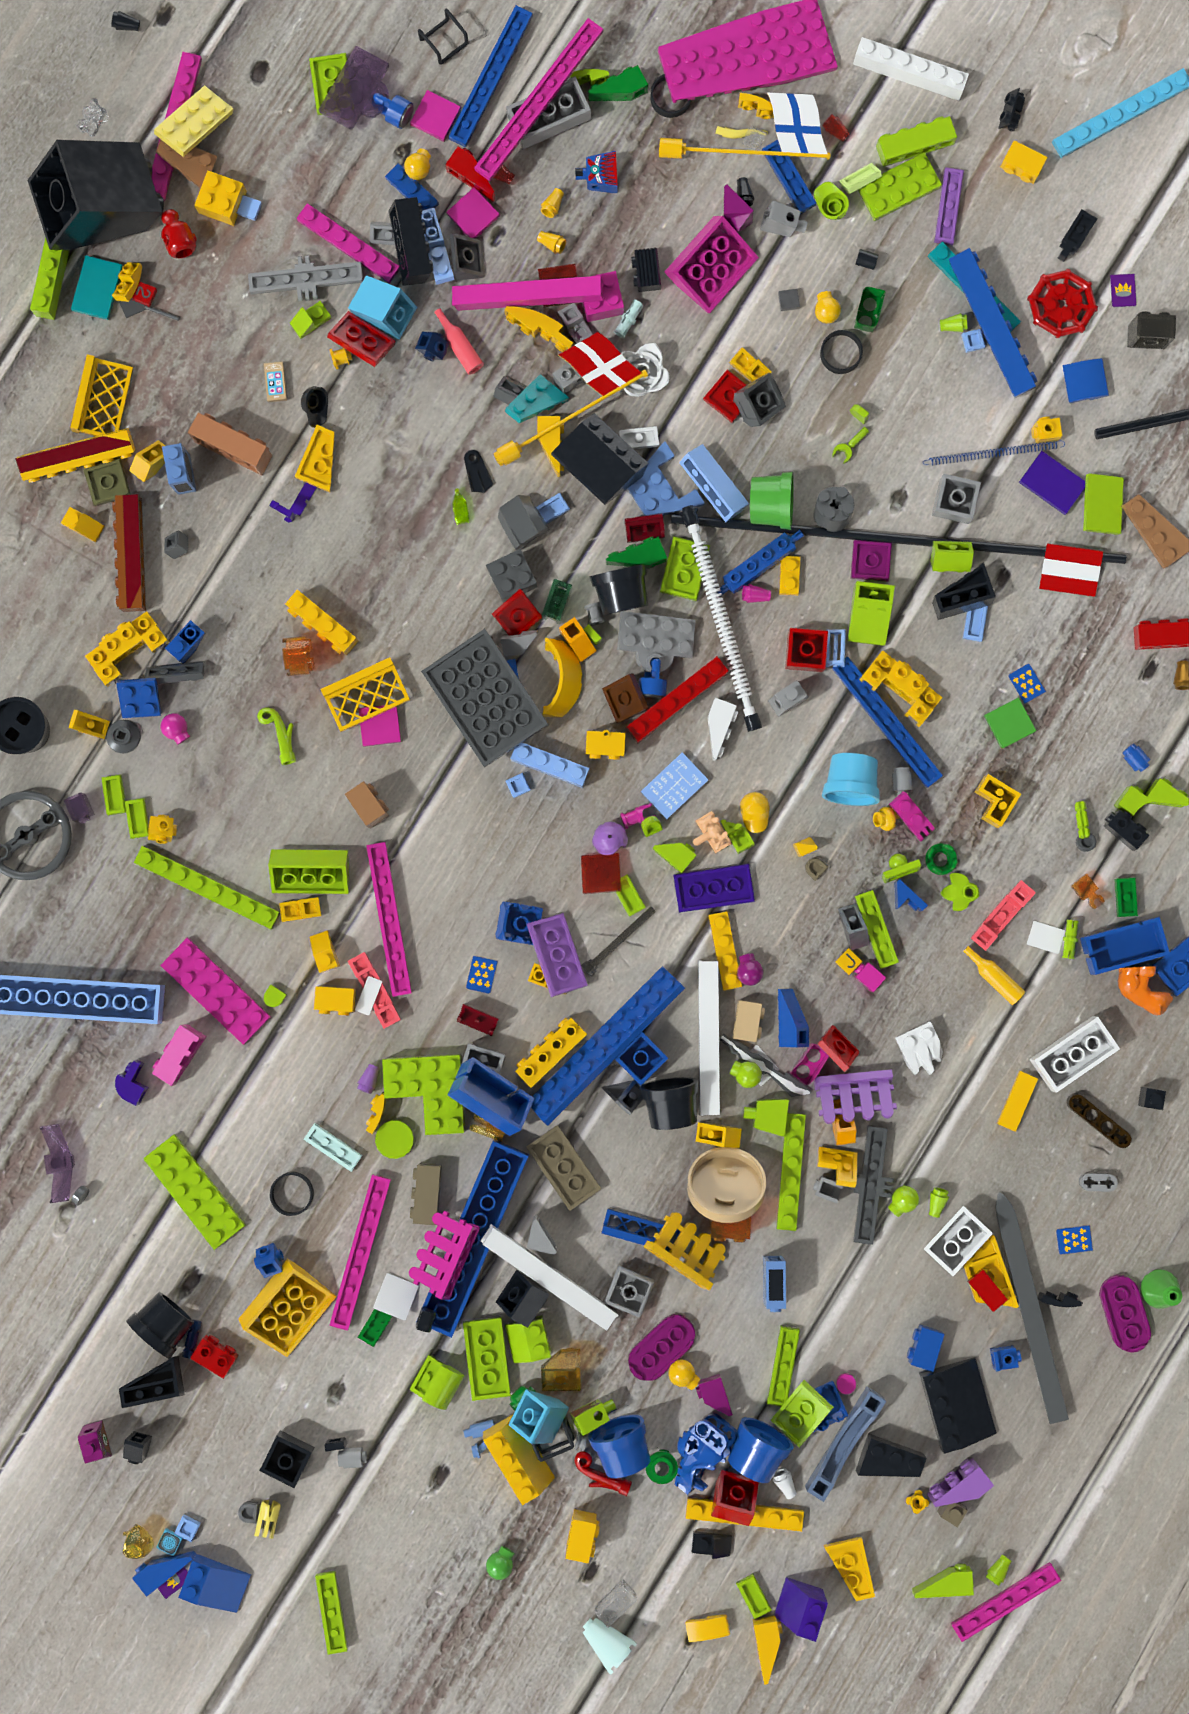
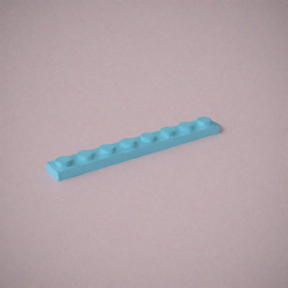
M1184 68L1053 139V146L1060 158L1065 157L1189 88V76Z

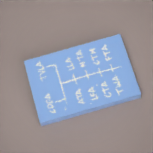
M682 752L641 793L668 819L708 779Z

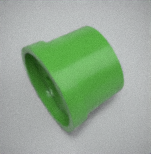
M784 472L782 475L752 477L750 489L751 524L780 526V529L791 530L794 502L793 472Z

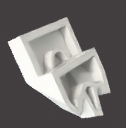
M931 1021L895 1037L904 1061L914 1075L919 1072L921 1066L930 1075L934 1072L932 1060L942 1061V1047Z

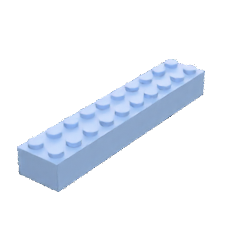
M0 975V1014L162 1024L165 985Z

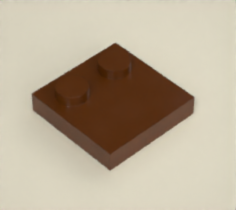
M634 673L628 674L602 688L616 723L623 722L648 709Z

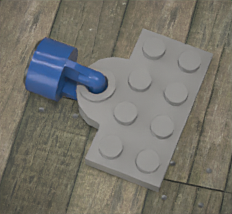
M626 611L620 612L617 650L635 652L636 662L644 670V678H639L638 682L644 698H664L667 692V680L659 679L660 672L669 668L674 657L692 658L696 620Z

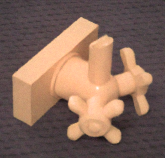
M711 811L695 821L703 833L693 840L695 846L708 841L716 854L732 843L730 838H728L727 831L723 830L718 822L719 818L715 817L714 812Z

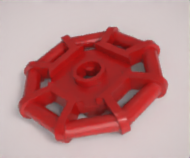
M1068 268L1060 272L1047 275L1042 274L1034 290L1027 298L1034 319L1033 324L1053 334L1055 338L1078 332L1083 333L1094 313L1098 311L1091 281H1086ZM1063 279V284L1059 283L1053 286L1050 283L1051 281ZM1068 280L1081 286V288L1077 290L1070 286ZM1045 286L1048 290L1045 297H1038ZM1084 291L1088 305L1082 303L1081 293ZM1058 300H1064L1067 304V307L1063 306L1062 308H1060V303L1058 302ZM1038 303L1044 307V314L1042 316L1040 315ZM1081 310L1087 311L1081 321L1076 318ZM1048 318L1056 323V327L1046 322L1045 319ZM1065 322H1072L1074 325L1066 328H1061V325Z

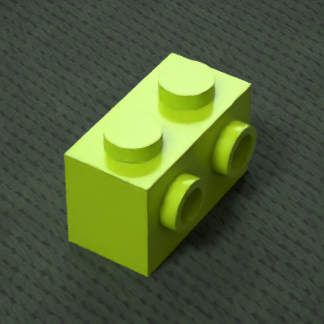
M933 541L931 553L932 571L971 572L974 554L972 542Z

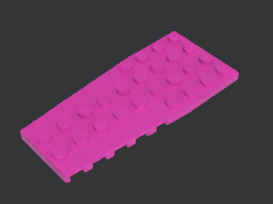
M802 0L763 10L658 47V55L673 103L683 99L695 100V97L700 96L712 97L713 94L723 92L724 94H729L740 89L747 91L752 87L760 86V88L786 84L836 71L838 68L818 0Z

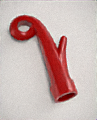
M582 1451L576 1454L574 1461L577 1469L582 1474L596 1481L589 1483V1487L612 1489L627 1497L632 1481L625 1478H610L606 1473L590 1468L592 1456L588 1452ZM581 1458H585L587 1462L582 1463Z

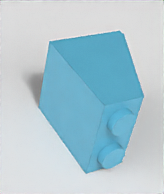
M366 275L348 309L370 325L400 340L417 306L401 288Z
M526 1389L508 1425L531 1444L552 1443L569 1407L557 1398Z

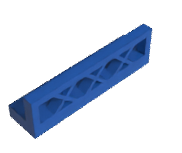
M607 1209L601 1234L645 1245L647 1240L654 1242L656 1238L647 1236L644 1229L649 1226H655L658 1232H660L659 1228H662L664 1224ZM610 1214L618 1216L622 1222L616 1227L607 1225ZM632 1220L637 1221L640 1229L634 1232L629 1231L626 1223ZM676 1230V1231H675V1232L677 1233L675 1240L677 1239L678 1235L680 1234V1231H679V1230Z

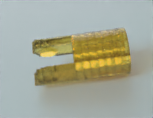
M474 1115V1121L485 1125L486 1128L472 1124L469 1128L470 1131L502 1142L504 1132L478 1115Z

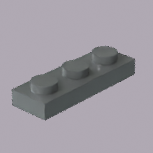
M203 662L147 667L145 678H156L157 685L190 680L196 681L204 677Z

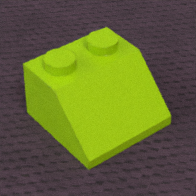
M543 1315L537 1316L528 1328L518 1322L505 1324L514 1363L535 1362L551 1358L552 1353Z

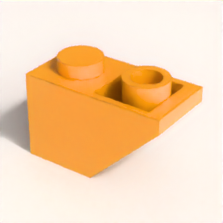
M575 617L559 627V632L580 662L597 652Z

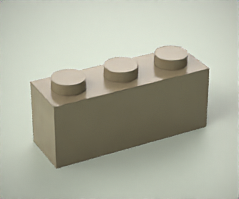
M419 1163L417 1168L413 1169V1180H416V1187H412L411 1199H415L414 1207L410 1208V1218L413 1219V1224L436 1225L432 1221V1216L438 1213L442 1165Z

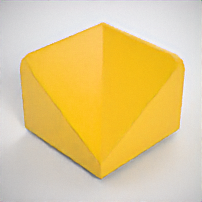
M811 837L793 844L798 857L805 856L818 848Z

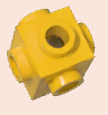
M168 815L150 816L148 840L156 841L159 844L171 842L172 836H176L177 825L173 824L174 818H169Z

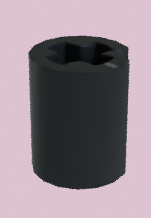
M860 249L855 265L874 270L879 254Z

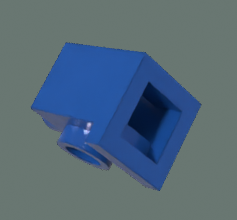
M1013 1345L990 1348L992 1366L996 1372L1019 1368L1018 1362L1022 1361L1021 1354ZM1006 1356L1011 1357L1009 1362H1005Z

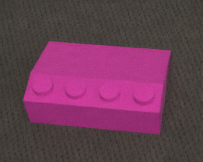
M713 216L664 272L678 288L707 313H710L759 257L724 216Z

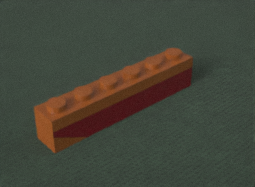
M138 494L115 495L112 508L113 512L116 513V520L113 521V529L116 532L117 538L114 539V549L117 550V558H115L114 564L115 568L118 569L115 585L118 588L119 594L116 596V605L123 612L146 611L142 498Z

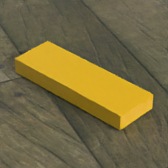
M1022 1071L1018 1072L998 1119V1125L1016 1132L1038 1078Z

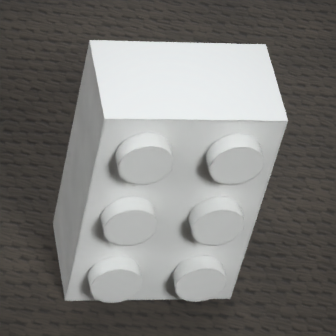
M963 1206L929 1242L924 1250L954 1277L993 1233Z

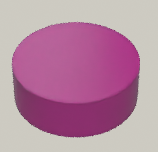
M843 1373L838 1376L836 1386L841 1393L850 1394L856 1388V1381L852 1375Z

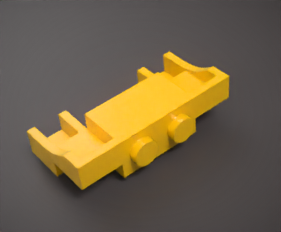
M147 611L132 622L121 623L117 627L118 630L103 636L102 641L98 643L99 646L85 655L105 686L109 687L111 685L110 682L117 677L121 678L123 676L116 665L145 643L153 653L157 652L156 649L164 643H169Z
M882 650L859 680L861 682L865 680L869 683L873 691L881 683L885 684L912 705L904 716L912 717L918 722L916 725L920 727L943 697L928 686L929 683L923 675L911 670L912 668L908 663L901 662L900 660L897 662Z

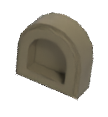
M812 858L805 864L806 873L814 881L828 868L819 858Z

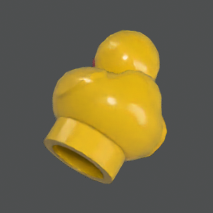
M891 806L882 807L878 812L874 813L873 823L882 830L890 831L896 827V819L900 817Z

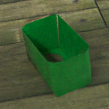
M865 287L863 289L855 320V329L873 333L878 323L885 297L884 293L886 292L884 290L873 287ZM867 298H872L876 301V308L872 311L866 310L863 306ZM862 316H868L872 320V325L860 324L859 319Z

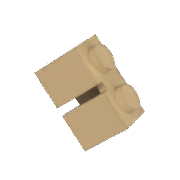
M738 1000L733 1039L756 1042L757 1038H761L762 1027H759L760 1019L763 1020L765 1012L762 1004Z

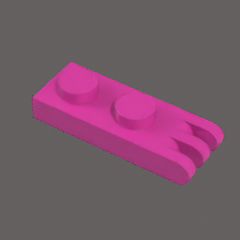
M906 792L900 793L889 804L920 842L924 840L920 834L921 832L926 837L929 835L926 827L931 831L935 830V827Z

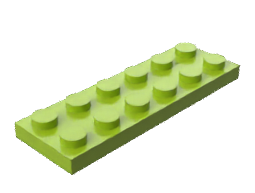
M175 1134L143 1158L213 1250L245 1226V1223Z

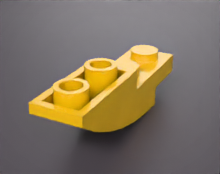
M506 306L504 309L505 318L514 325L516 323L519 325L521 331L527 336L532 335L535 338L540 332V336L546 341L551 340L561 352L574 346L572 341L562 335L563 325L547 315L522 307Z

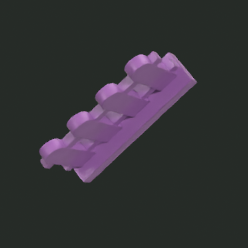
M892 1069L817 1076L814 1080V1089L819 1090L816 1091V1097L821 1099L822 1110H819V1116H823V1120L827 1124H832L835 1121V1115L842 1114L846 1122H852L855 1113H862V1117L865 1120H871L874 1117V1111H881L882 1116L886 1119L891 1118L894 1109H897V1105L892 1103L891 1091L894 1090L893 1084L889 1085L893 1079ZM872 1092H878L880 1105H873ZM852 1094H859L861 1106H853ZM833 1096H840L841 1108L834 1109Z

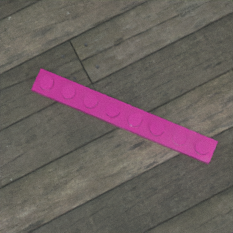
M182 52L165 119L193 96L202 62L201 56ZM156 153L152 166V181L156 192L160 193L163 201H165L174 167Z
M386 842L366 845L392 997L411 994L412 990Z
M374 1174L371 1176L329 1326L349 1330L391 1182L389 1178Z

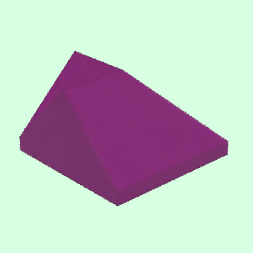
M726 184L724 186V218L736 232H739L753 223L754 211Z

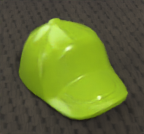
M825 182L815 189L814 198L819 210L826 218L839 220L845 216L848 211L849 200L836 185L831 182Z

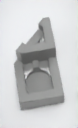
M538 630L522 631L521 635L502 636L501 644L504 657L523 654L537 636Z

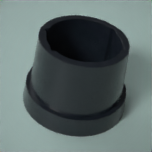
M638 565L590 576L592 587L596 589L603 615L648 606L644 577L647 575L646 565Z
M10 697L0 701V750L8 754H26L41 749L48 741L50 735V725L42 710L33 701L23 697ZM21 712L31 716V720L26 726L17 721ZM11 727L20 733L14 742L10 740L8 733Z
M665 1078L640 1086L642 1098L646 1101L651 1128L656 1130H672L697 1123L696 1093L698 1092V1080L696 1078Z
M158 1292L138 1313L134 1312L126 1320L127 1324L141 1339L168 1359H171L177 1350L176 1346L194 1323L192 1318L182 1308L161 1292Z

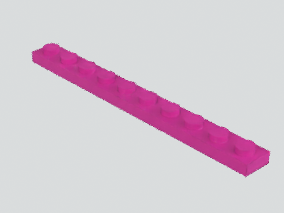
M589 18L584 22L474 167L476 172L487 180H492L602 35V27Z

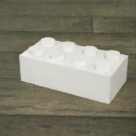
M1092 1016L1029 1060L1049 1089L1057 1093L1117 1052L1120 1048L1099 1017Z

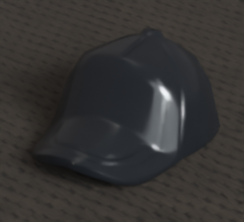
M317 386L306 389L301 397L302 410L307 413L309 425L312 428H315L316 425L322 426L327 419L328 394L324 388Z

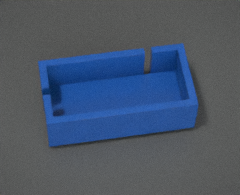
M1160 917L1080 937L1084 954L1089 955L1086 958L1090 975H1097L1170 955Z
M474 1057L462 1063L448 1096L508 1136L521 1131L534 1097L522 1089L516 1091L518 1088L516 1085Z

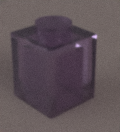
M80 792L64 800L74 822L82 824L91 820L90 817L95 815L85 793Z

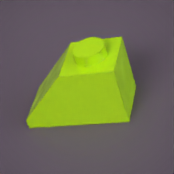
M683 843L654 845L652 848L653 851L680 873L696 857L694 853L696 850L688 843L686 845Z

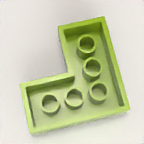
M461 1054L382 1059L384 1099L423 1096L425 1135L464 1133V1106L448 1096L462 1064Z

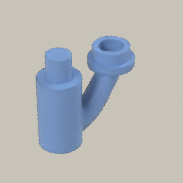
M494 1420L470 1425L469 1429L463 1430L465 1438L470 1436L473 1439L482 1437L483 1431L495 1425ZM484 1441L480 1446H478V1443L471 1446L473 1457L481 1458V1453L487 1449Z

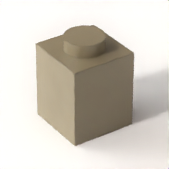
M960 1502L940 1506L937 1510L941 1518L957 1528L968 1511Z

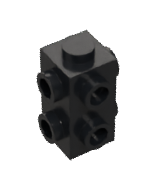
M1119 810L1115 813L1112 811L1105 818L1106 823L1103 827L1132 851L1138 850L1150 836L1146 833L1147 829L1140 823L1136 824L1131 820L1132 816L1126 811Z

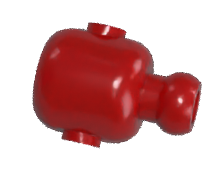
M169 209L164 211L161 215V220L166 226L161 231V238L164 241L168 254L175 259H182L192 255L197 246L196 235L192 233L190 226L186 222L179 221V215L176 210Z

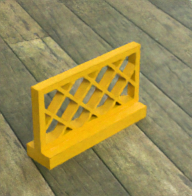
M87 354L70 426L72 432L98 436L105 434L102 427L109 423L113 424L115 431L120 429L133 367L98 359L93 355ZM98 364L107 366L110 372L100 377L97 372ZM120 369L128 371L127 378L121 381L114 374ZM113 375L117 383L107 388L103 379ZM101 381L106 390L96 395L93 391V385ZM120 386L123 395L115 400L110 391ZM108 393L113 402L103 406L99 397ZM97 400L102 408L92 413L89 409V403ZM116 404L119 413L111 418L106 409ZM104 411L109 420L100 425L94 416ZM93 418L97 427L92 430L85 429V422Z
M390 657L320 689L340 732L410 701ZM393 671L395 675L393 685L383 682L385 674ZM375 681L379 683L375 693L366 690L368 682ZM382 684L392 687L388 697L378 694ZM394 688L402 691L405 698L398 701L391 699ZM351 690H361L358 701L348 698ZM364 692L374 695L371 705L361 702ZM335 697L343 698L344 701L341 709L334 707L331 699ZM377 697L387 700L385 706L381 709L373 707ZM347 700L357 703L353 713L344 710ZM359 705L369 708L366 716L356 715ZM342 712L352 716L350 723L344 726L340 722Z

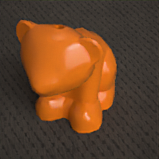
M1156 966L1119 968L1118 987L1125 998L1153 1015L1158 1016L1166 1012L1168 1006L1173 1001L1171 994L1168 992L1151 991L1148 986L1149 978L1156 974Z

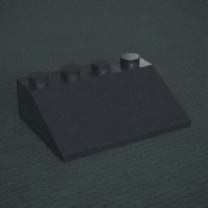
M595 413L582 421L551 453L560 464L604 505L641 479L649 464Z
M975 1357L934 1368V1372L927 1370L919 1373L939 1446L944 1454L966 1448L997 1434Z

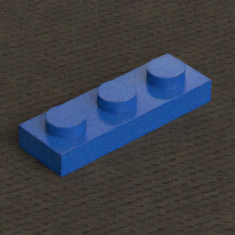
M399 163L385 176L386 180L405 198L417 197L418 203L422 205V211L436 208L439 205V202L418 181L411 179L406 174L404 168Z

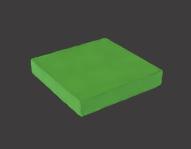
M1019 697L984 715L1001 749L1036 732Z

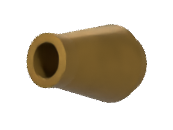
M1188 661L1177 662L1173 682L1177 690H1189Z

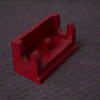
M663 514L625 518L627 543L640 542L649 537H654V539L657 537L659 539L665 538Z
M463 1004L461 1012L457 1017V1022L493 1036L499 1018Z

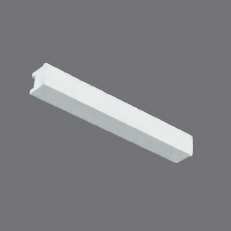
M698 961L699 1115H720L718 961Z
M492 1224L489 1226L490 1228L481 1239L485 1247L607 1331L615 1318L619 1316L614 1309Z

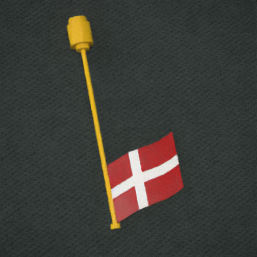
M599 332L560 353L558 356L567 361L582 379L602 397L520 445L518 442L514 443L511 440L497 448L496 452L493 453L496 461L501 467L503 465L507 466L521 457L520 453L523 452L522 447L640 378L648 377L646 370L639 371L629 363L611 341Z

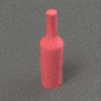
M441 308L437 309L434 313L444 327L445 340L449 342L450 348L468 375L476 373L484 366L481 358L461 328L451 324Z

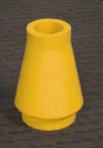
M555 188L541 204L543 215L553 218L558 214L564 196L562 190Z
M540 231L537 237L538 242L555 254H561L565 249L567 241L562 235Z

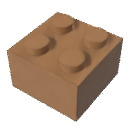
M363 781L345 793V796L364 824L371 829L389 816L387 813L389 808L382 799L378 800L376 797L378 792L374 786Z

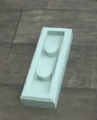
M316 1123L313 1124L303 1139L351 1172L363 1156Z

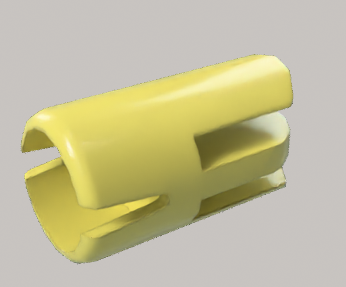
M269 1500L262 1501L254 1536H259L262 1520H264L262 1537H267L269 1525L272 1522L269 1538H274L281 1507L280 1503L273 1500L270 1507Z

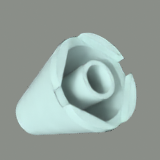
M590 1618L583 1626L585 1629L583 1632L584 1636L610 1675L613 1673L611 1668L613 1666L618 1668L632 1651L629 1647L637 1645L634 1640L598 1618L594 1620Z

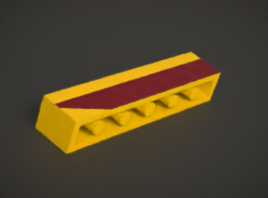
M129 428L20 455L15 460L22 480H28L30 483L40 480V476L47 475V478L59 475L58 472L63 470L66 473L76 471V467L79 466L89 468L95 466V462L102 461L104 464L114 461V457L128 458L132 456L136 449Z

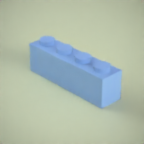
M703 444L688 452L680 461L681 466L725 522L740 514L748 506L749 503Z
M525 743L516 746L510 758L513 762L583 788L589 773L588 767Z

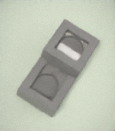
M575 303L558 311L575 345L593 335Z

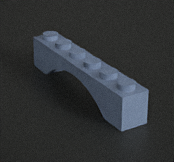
M866 1386L805 1484L807 1492L821 1501H825L834 1487L838 1475L852 1449L886 1403L882 1395Z

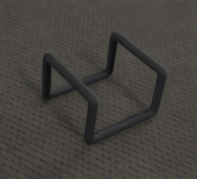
M447 8L444 10L445 19L429 32L424 34L421 29H418L419 40H425L437 54L440 65L468 44L466 30ZM450 17L464 34L465 42L441 59L440 52L428 37L447 23Z
M567 1418L563 1420V1428L568 1440L542 1450L540 1444H532L537 1459L540 1462L574 1448L573 1441L575 1437ZM568 1443L571 1445L542 1458L540 1456V1453H547Z

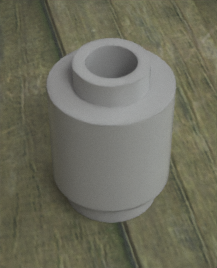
M909 767L894 768V773H892L893 792H897V795L904 791L909 795V791H913L912 772L909 771Z
M362 1447L345 1448L338 1451L339 1467L361 1468L364 1463H367V1452L363 1451Z

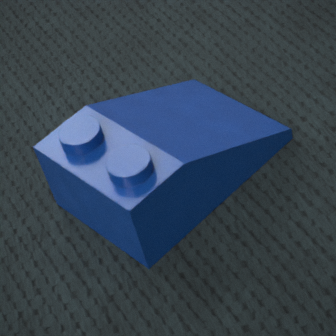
M196 1554L178 1598L195 1605L237 1613L251 1574Z

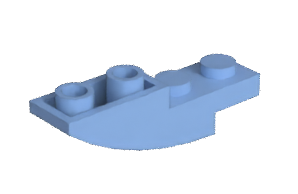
M435 208L423 210L421 220L426 226V234L424 236L425 241H428L430 247L428 257L433 263V275L436 285L453 281L455 279Z

